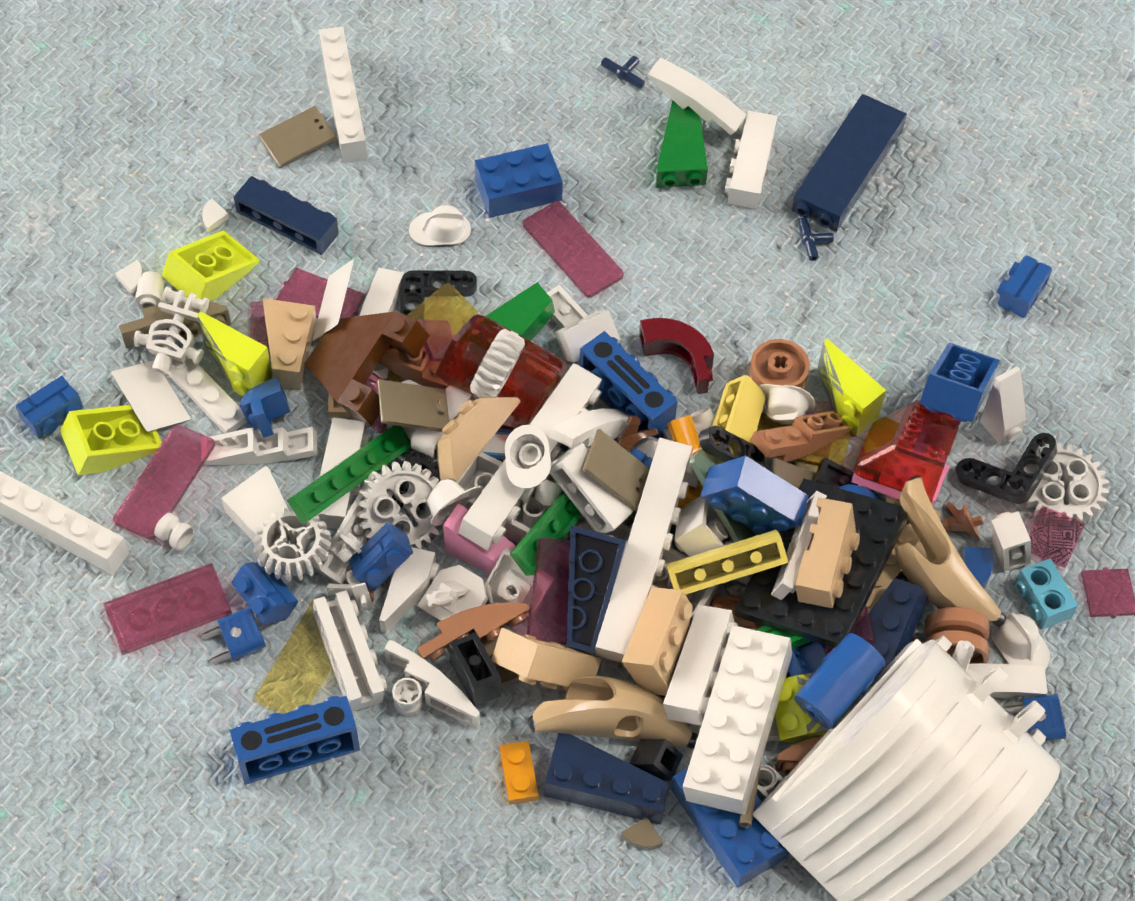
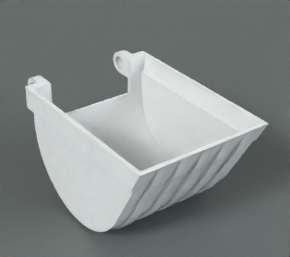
M944 635L940 636L936 641L929 640L923 644L918 639L909 643L872 682L864 696L861 694L837 724L825 733L752 815L837 901H940L976 874L1012 840L1044 802L1060 773L1059 763L1041 746L1046 736L1038 728H1035L1030 733L1026 732L1041 718L1045 709L1037 701H1033L1016 716L1011 717L990 696L1009 675L1000 665L994 667L977 682L946 652L952 643Z

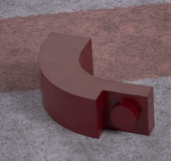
M669 318L640 320L639 338L644 357L671 354L681 358L691 370L697 394L708 393L709 382L713 381L712 366L714 352L707 339L692 326L678 320Z

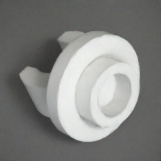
M340 532L338 536L342 540L336 542L331 548V551L342 561L347 562L352 557L354 550L358 554L361 553V550L358 548L361 542L350 532L346 535Z

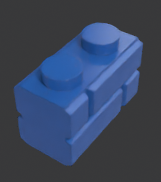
M1028 255L1024 256L1020 263L1015 261L1008 274L1011 276L1008 281L1003 279L997 290V293L1000 294L997 302L998 306L1008 311L1011 310L1012 313L1022 318L1026 317L1048 283L1052 267L1042 262L1038 263L1036 259Z
M63 376L58 377L15 405L19 417L37 438L44 434L49 435L53 433L58 425L65 421L69 411L83 409L79 394Z
M387 522L360 548V554L356 552L349 559L354 578L360 583H366L369 589L375 591L413 554V550L408 536L396 526Z
M258 561L256 563H245L232 580L236 591L243 597L263 625L273 623L274 621H285L298 604V600L281 578L279 580L275 578L274 572L268 575L265 572V567H261Z

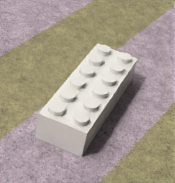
M732 626L683 783L686 801L743 815L746 814L791 661L792 648L790 638Z

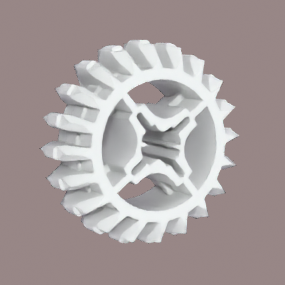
M506 329L498 333L470 385L471 392L476 397L497 398L525 345L524 339L519 337V334Z
M283 507L282 514L280 515L274 511L272 512V520L263 518V527H257V536L254 537L253 543L255 546L254 554L258 558V564L261 567H265V572L268 575L274 572L275 578L278 580L283 575H286V580L289 582L292 576H297L302 581L304 573L312 577L314 574L313 568L322 569V561H328L329 558L328 552L331 550V535L327 530L326 523L320 521L318 515L308 522L301 524L294 511L288 512ZM280 534L281 537L274 542L275 545L270 547L274 538ZM315 541L311 550L304 554V550L310 546L311 542Z

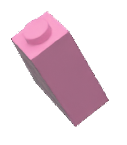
M457 504L443 525L445 552L490 575L503 550L507 548L513 551L516 545L503 536L498 544L493 542L487 551L459 534L462 519L469 510Z

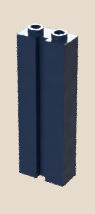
M861 94L794 195L792 211L804 218L810 219L815 217L822 227L837 232L902 132L907 113L865 94Z

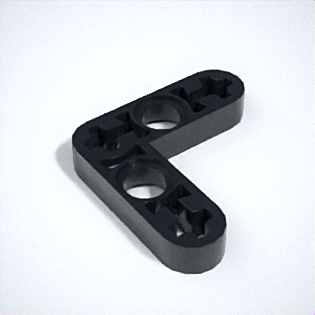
M465 270L408 271L404 273L401 279L400 313L416 319L424 328L425 297H469L477 291V277L474 273ZM436 280H443L447 283L442 288H436L432 285ZM411 281H416L415 292H411ZM451 281H454V287H451ZM463 281H468V286L464 287ZM411 301H415L420 304V306L414 310L406 308L405 305Z
M719 426L706 428L699 433V444L706 453L724 462L747 456L765 468V457L754 444ZM730 444L733 446L735 455L730 450Z
M1040 433L1034 436L1013 472L974 458H964L956 466L958 480L963 485L1011 503L1023 504L1031 498L1056 456V440L1049 433ZM1039 446H1040V447H1044L1043 450L1041 451V453H1040ZM1028 464L1039 466V469L1034 473L1024 471ZM992 476L1001 478L999 484L993 486L988 485L986 481ZM1020 487H1023L1024 491L1019 490L1017 493H1014L1013 489L1018 490Z

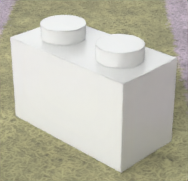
M599 310L554 332L565 360L576 362V364H579L580 348L603 331L607 332L611 337H615L618 341L621 340L611 314L607 310Z
M1019 511L1014 513L1005 512L991 520L992 544L1004 572L1031 564V540Z

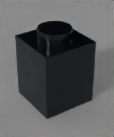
M640 739L629 764L663 781H672L683 754L666 739Z

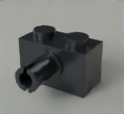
M476 632L449 643L450 664L474 707L501 696V677L498 671L505 669L492 662L493 655H488Z

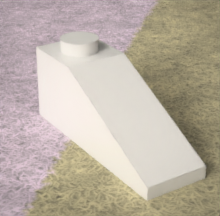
M1018 366L995 378L980 419L981 424L999 445L1008 440L1012 442L1019 438L1023 433L1022 429L1026 422L1022 376Z
M412 547L413 554L394 571L379 619L381 633L387 634L424 596L432 580L436 578L440 570V564L436 563L435 552Z

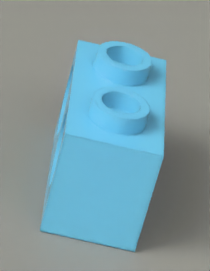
M1051 558L1020 570L1015 581L1016 591L1020 597H1024L1029 606V613L1032 619L1039 623L1041 629L1073 617L1078 604ZM1033 580L1040 582L1042 585H1036L1033 583ZM1046 604H1050L1054 606L1056 609H1051L1047 607Z

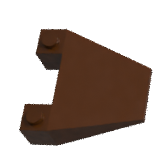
M397 311L340 318L335 327L324 333L305 364L333 398L352 417L372 426L380 414L379 395L372 388L364 384L389 346L416 358L430 335L416 319Z

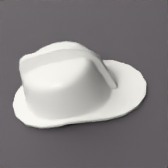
M442 205L435 208L433 212L419 215L411 222L409 227L410 237L416 243L425 246L460 244L467 240L471 232L469 221L457 208L450 205Z
M759 385L767 394L764 406L767 407L766 413L768 417L773 421L783 425H792L796 417L804 416L814 410V398L802 388L789 385Z
M522 425L509 434L505 443V456L510 481L522 489H529L540 485L547 478L551 469L550 448L546 434L534 425Z
M449 479L437 483L427 500L428 507L433 515L431 524L434 526L444 524L457 504L465 507L470 500L482 491L483 487L475 486L465 490L459 484Z
M1012 612L1006 616L1003 625L997 627L993 624L991 638L1008 664L1045 666V669L1047 668L1050 661V652L1039 634L1034 620L1026 615Z

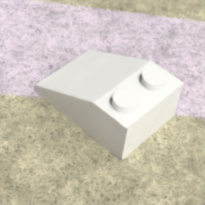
M698 497L681 508L674 539L677 548L681 552H685L690 557L734 543L716 509L711 507L709 502ZM753 574L735 580L748 585Z

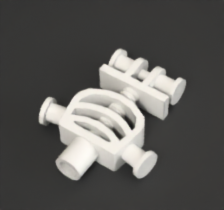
M168 286L164 289L162 301L165 303L159 302L158 307L162 312L174 315L173 320L155 321L150 326L149 334H141V331H136L134 336L135 347H139L140 344L146 345L150 353L156 354L152 369L162 374L168 373L172 360L184 363L187 358H190L194 364L200 363L204 350L193 348L195 337L182 323L184 318L199 322L198 313L193 312V309L195 308L206 313L209 306L208 298L199 299L193 293L187 298L185 297V291L179 290L175 292ZM168 301L174 302L173 306L166 303ZM180 330L187 334L186 341L179 335ZM176 341L183 345L182 349L175 344Z

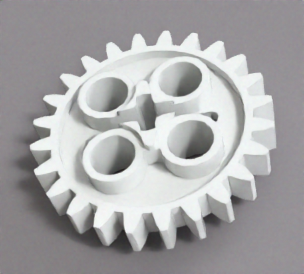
M1058 443L1057 454L1047 469V472L1052 475L1044 474L1025 507H1035L1034 516L1040 513L1043 514V509L1045 513L1044 522H1046V519L1049 520V514L1046 515L1049 512L1057 513L1050 514V518H1069H1053L1054 520H1073L1075 524L1078 522V526L1083 519L1090 522L1092 516H1097L1101 508L1104 507L1109 494V490L1106 489L1109 480L1104 479L1106 471H1098L1101 463H1092L1090 461L1092 454L1085 457L1082 456V448L1078 449L1077 452H1073L1072 445L1069 444L1067 449L1063 450L1061 444ZM1028 464L1024 471L1034 473L1039 469V466Z
M404 461L402 469L397 462H393L392 470L382 465L383 474L380 475L373 471L372 474L375 480L371 482L365 479L364 481L369 487L368 490H359V493L365 496L364 500L356 501L357 505L363 507V510L357 512L356 516L365 519L359 524V527L362 529L369 528L364 535L367 538H371L387 522L395 526L397 522L403 520L404 529L402 531L408 536L410 545L413 544L416 548L422 549L421 540L431 543L429 534H439L435 526L431 524L433 515L427 503L429 495L439 479L436 477L429 478L431 471L425 469L421 472V466L415 464L411 469V464L407 461ZM404 481H408V491L404 494H400V485ZM387 488L391 489L397 500L404 503V509L417 522L415 527L407 515L400 512V506L386 492ZM383 499H387V508L383 512H378V503ZM425 502L426 509L424 513L417 515V506Z

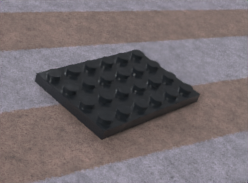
M804 478L798 489L809 495L808 499L818 491L826 495V499L852 503L856 533L860 534L858 549L856 551L853 550L850 556L852 558L850 572L843 576L841 597H836L833 608L799 602L796 591L794 593L789 592L782 600L772 596L774 585L782 565L752 575L734 612L738 618L835 648L847 634L853 632L908 520L907 512L903 510L902 506ZM796 527L778 532L786 553Z

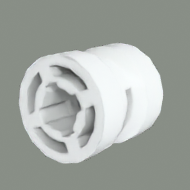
M167 513L157 523L154 534L162 541H169L170 546L177 551H181L190 543L195 530L188 523H181L174 514Z
M412 678L398 680L392 689L394 708L403 716H413L421 710L423 705L421 686L418 681Z

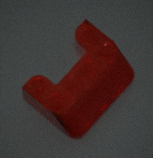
M472 316L452 338L435 375L451 386L461 385L467 378L473 381L483 358L498 333L503 329L510 332L511 330L486 316ZM518 335L524 339L525 345L498 398L517 397L521 401L511 413V416L517 424L522 426L531 424L564 377L568 365L563 359Z
M916 400L872 423L856 458L853 471L861 478L901 492L906 481L914 476H921L928 498L932 502L961 422L953 419L950 414L929 411L925 408V405L919 404L920 400Z

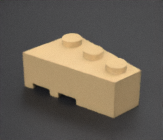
M262 298L273 379L278 377L282 387L301 390L306 369L305 362L309 357L316 327L315 306Z
M818 497L816 503L819 511L817 524L811 523L809 533L814 534L809 550H804L795 586L799 602L833 608L836 597L840 598L842 595V579L844 574L850 572L852 563L850 556L853 550L856 551L858 549L860 534L856 533L852 503Z
M651 587L622 660V663L638 686L655 695L666 696L687 637L693 606L683 590Z
M501 628L491 660L519 674L518 679L520 681L535 685L538 680L545 687L557 689L558 685H561V689L567 691L573 680L585 676H596L602 658L551 641L549 643L536 640V637L526 634V637H523L509 629Z

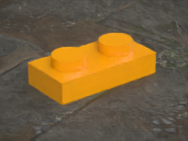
M529 741L499 745L509 805L539 800Z

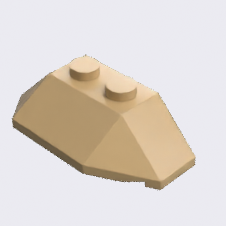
M517 397L468 400L459 408V416L446 424L442 430L444 434L438 440L437 461L441 481L449 479L456 482L459 480L521 402Z

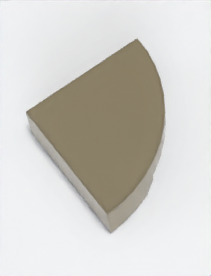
M648 818L621 833L622 838L632 846L648 848V850L663 846L662 839Z

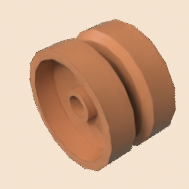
M784 339L768 340L760 344L753 352L748 376L758 386L761 384L789 385L805 390L810 369L809 358L803 348L792 341Z
M948 607L934 610L925 619V642L929 640L936 641L940 636L944 635L952 643L951 647L946 651L952 657L957 643L960 640H967L975 646L969 664H985L989 660L987 640L989 638L990 623L984 614L969 608Z

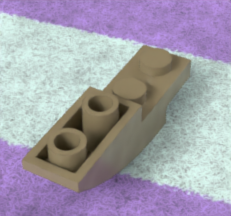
M209 303L205 314L227 326L231 325L227 306ZM158 305L142 309L144 318L119 325L125 347L130 348L134 346L136 331H141V334H149L150 326L155 321L173 320L174 315L162 312ZM194 308L193 312L199 313L200 310ZM184 318L182 324L192 332L194 337L202 334L199 322ZM180 330L179 335L184 340L187 339V334Z

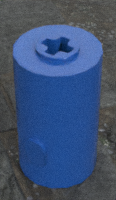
M852 633L847 634L822 659L823 663L794 696V700L801 710L816 723L827 729H832L861 694L864 696L875 677L885 667L886 662L881 654L863 638Z

